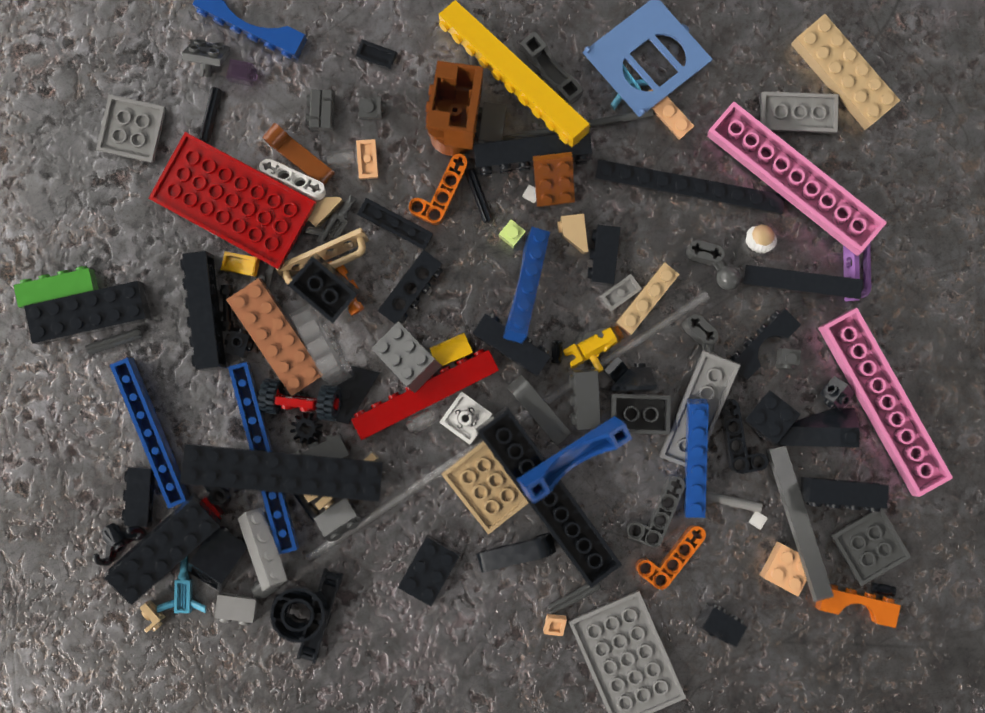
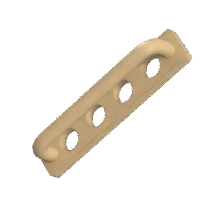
M362 228L356 229L285 261L280 270L276 268V271L284 279L285 283L289 284L293 279L291 276L297 274L315 253L326 261L358 247L356 251L330 262L329 264L335 269L361 257L365 253V243L369 241L368 236Z

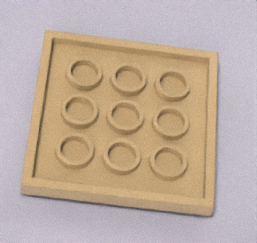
M484 441L441 473L487 534H490L528 504V501Z

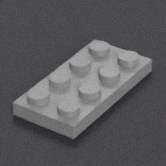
M762 91L760 122L771 131L836 134L838 132L839 94Z

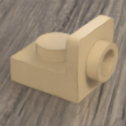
M151 600L140 607L143 617L152 622L144 629L146 633L150 630L155 632L163 625L161 621L166 616L162 612L157 613V606Z

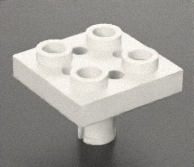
M461 391L439 423L470 445L478 435L475 429L487 421L492 413Z

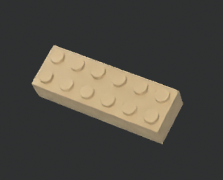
M826 14L821 16L791 43L793 48L832 93L839 94V101L864 130L869 128L901 101Z

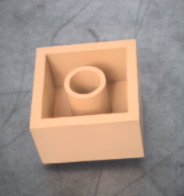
M776 542L759 575L799 597L807 581L799 553L780 542Z

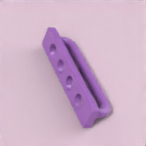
M871 243L863 250L864 288L861 292V298H865L871 292ZM843 245L844 277L860 279L859 255L856 256ZM844 297V301H846V302H851V301H858V300H860V299H853V298H845V297Z

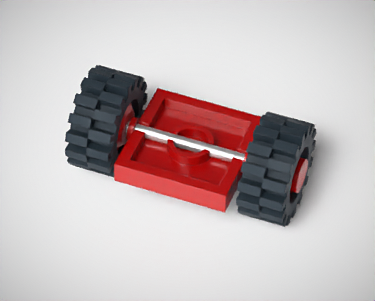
M265 378L260 385L258 406H260L259 410L261 413L279 414L281 409L292 410L293 408L300 407V411L305 412L316 410L317 417L320 420L336 421L339 416L340 400H342L339 386L322 385L318 392L319 396L314 398L283 395L285 393V390H283L284 385L281 380Z

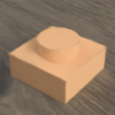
M547 614L543 629L544 634L563 636L567 622L566 616Z

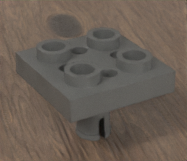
M195 39L182 52V60L200 63V76L204 77L205 73V77H211L212 65L220 67L231 54V47L225 46V44L220 42L208 43L203 39Z

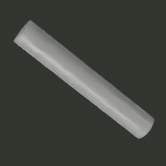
M706 491V501L760 513L762 511V503Z

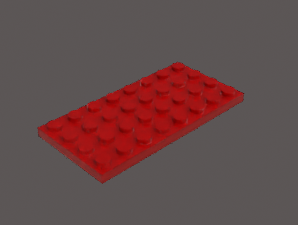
M184 132L148 198L279 270L282 268L317 204L314 200L187 132Z

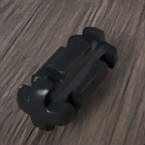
M554 340L552 342L554 346H552L553 360L551 362L560 364L562 362L560 358H562L561 344L563 342Z
M873 583L871 592L894 597L896 595V587Z

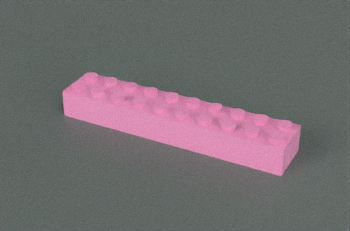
M733 101L710 128L707 137L856 256L862 253L887 223L736 102Z
M858 308L851 309L818 327L911 495L920 497L953 479Z

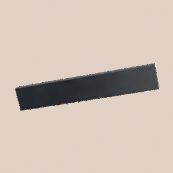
M746 265L743 284L861 299L863 279Z

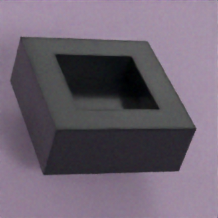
M617 357L608 364L604 371L616 382L628 370V367Z

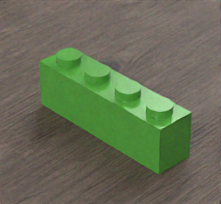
M87 266L77 267L76 271L69 272V270L59 271L57 275L51 277L50 274L38 276L39 279L33 281L32 279L20 280L19 284L14 285L19 308L99 289L95 270Z

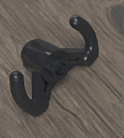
M115 523L107 525L102 530V537L106 542V557L100 558L99 554L95 553L92 556L93 562L100 566L112 564L115 561L116 553L124 550L127 543L142 540L146 536L145 529L139 526L127 527L125 532Z

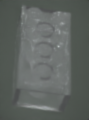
M310 304L290 313L289 315L323 381L330 386H336L351 378L350 371H352V367L341 356L344 352L340 345L332 339L335 335L332 329L324 323L327 321L326 318Z

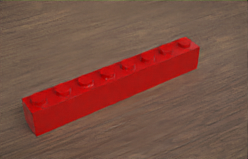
M483 348L473 353L475 357L469 360L465 357L456 362L457 366L453 368L447 366L439 371L440 375L436 377L432 375L415 393L406 387V392L400 395L396 392L388 396V401L384 403L378 401L372 404L371 410L365 412L363 409L355 413V418L351 419L360 439L364 440L498 372L499 369L490 351H485Z

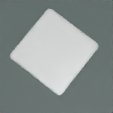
M528 185L522 197L535 203V187Z
M754 512L749 523L761 530L768 518L759 512Z

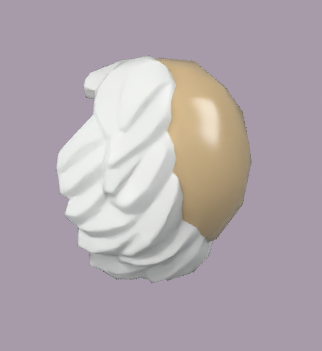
M758 225L751 227L747 231L746 243L752 251L765 254L776 246L777 237L769 226Z

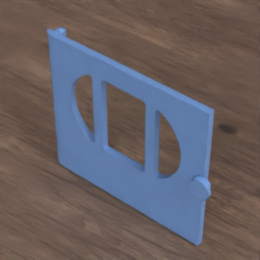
M660 0L648 1L590 47L587 46L585 51L582 52L638 117L648 112L713 60L691 36L689 28L685 24H681ZM656 35L671 37L682 46L686 56L685 66H682ZM648 40L655 45L678 71L677 74L661 86H658L630 55ZM624 60H627L653 91L638 90L627 82L622 69Z

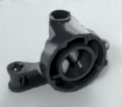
M325 568L317 592L308 587L295 586L286 589L280 594H276L270 612L272 627L281 638L289 642L301 643L296 659L300 660L302 658L311 661L314 665L316 664L322 639L332 614V607L343 579V573L336 574ZM301 603L306 605L311 612L310 619H299L295 614H289L292 604Z

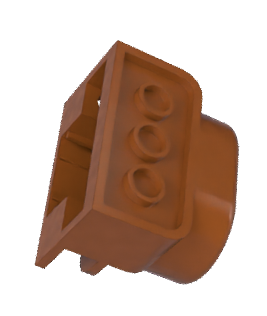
M437 61L434 84L429 86L430 97L426 103V129H428V134L434 148L444 155L454 156L455 154H464L470 149L473 150L483 84L484 67Z

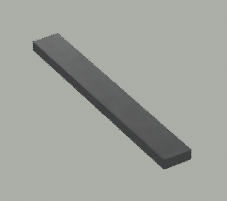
M787 447L770 449L766 452L813 601L816 602L834 597Z

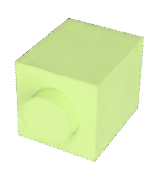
M511 219L499 233V237L514 249L524 237L526 231Z

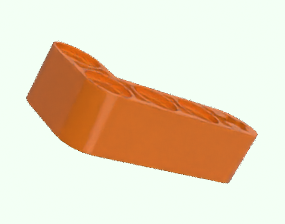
M455 154L451 158L431 203L421 198H414L409 202V210L414 217L431 225L442 223L468 168L467 158L463 154ZM461 160V161H462V164H463L464 166H461V165L459 166V168H458V170H457V172H458V174H457V173L455 172V170H456V163H455V162L458 163V162ZM454 177L457 181L454 185L450 186L446 184L447 178ZM446 194L449 197L447 202H439V195ZM414 204H422L423 209L420 212L413 211ZM433 211H437L440 213V217L437 220H432L430 214Z
M690 525L658 566L647 558H641L636 562V571L654 587L661 590L666 589L705 540V530L698 525ZM694 530L698 531V538L693 537L694 535L692 534V532ZM686 539H690L694 544L692 545L690 542L686 541ZM683 544H687L689 547L688 552L685 554H681L679 551L680 546ZM672 559L676 560V567L669 569L667 566L668 562ZM643 563H649L650 569L647 572H641L640 570ZM658 575L665 576V581L662 584L656 583Z

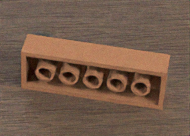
M261 278L256 279L226 299L291 397L325 375V372Z

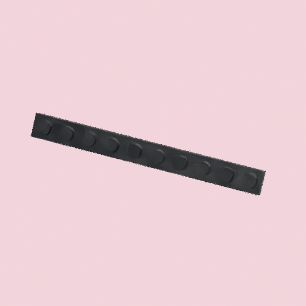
M600 159L597 164L596 180L774 214H783L785 198L778 193Z

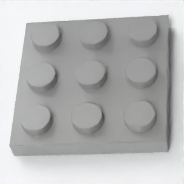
M109 95L96 150L154 163L166 108L164 106Z

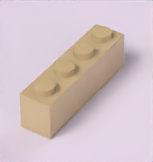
M664 262L615 322V325L629 336L632 335L680 274Z

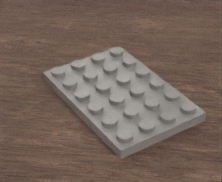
M639 590L568 621L608 713H654L686 699Z

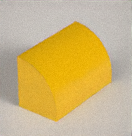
M461 333L429 348L432 356L442 365L441 367L473 354L465 333Z

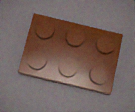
M572 152L533 156L537 207L575 202Z

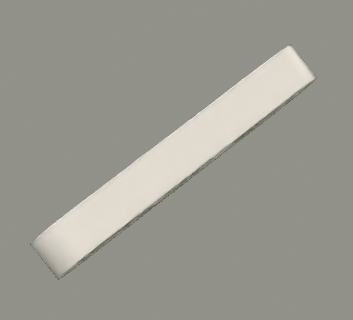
M265 159L259 164L261 173L312 200H321L326 195L324 184L314 178L272 159ZM283 173L289 174V177L286 179L279 178ZM297 181H305L303 186L295 185Z

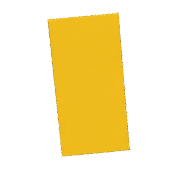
M224 251L221 270L257 277L260 259Z

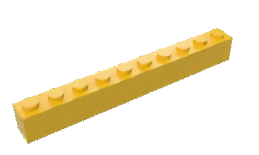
M456 0L439 13V26L444 32L448 31L457 44L461 43L470 56H475L479 64L485 69L490 70L492 76L497 81L500 80L504 83L505 88L510 93H514L521 104L527 105L535 117L541 118L549 130H554L563 143H568L573 147L589 133L590 124Z

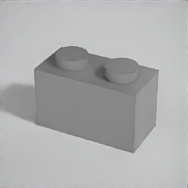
M221 592L217 595L214 618H218L220 622L231 623L233 620L239 621L241 625H250L257 620L259 600L255 596Z

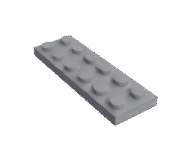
M705 350L702 351L671 425L670 435H667L659 454L661 458L685 466L687 399H707L709 403V440L739 370V363Z

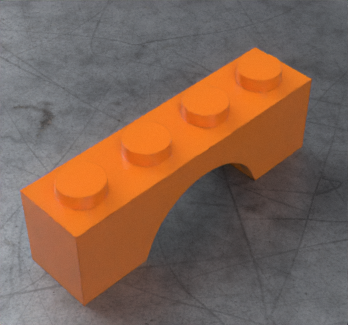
M830 584L834 597L816 601L815 608L837 615L848 605L863 604L870 613L871 621L896 628L901 605L895 603L893 598L883 596V599H878L875 594L864 592V595L857 594V590L847 587L844 591L838 589L839 586Z

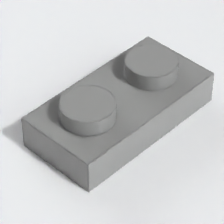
M630 274L599 297L611 312L642 290V288Z

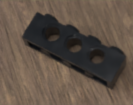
M423 250L378 309V312L394 324L398 321L403 324L409 316L407 312L410 308L414 309L420 302L418 298L422 292L426 294L432 286L430 284L434 277L437 279L443 271L441 268L443 264ZM421 269L429 271L427 278L421 279L418 277ZM410 284L417 286V291L414 294L407 293V287ZM403 299L406 303L405 307L400 310L396 309V301Z

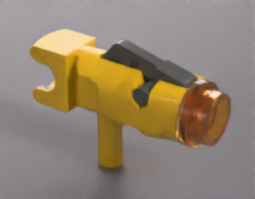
M618 325L585 333L582 342L565 348L563 354L564 356H576L570 362L572 369L590 359L599 374L604 371L598 359L599 354L603 351L607 352L617 343H621L624 336Z

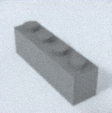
M263 507L244 512L238 518V522L262 592L279 587L288 579Z

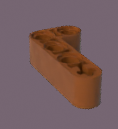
M273 123L262 137L266 143L307 176L322 182L324 186L335 174L332 169L290 137L276 123Z

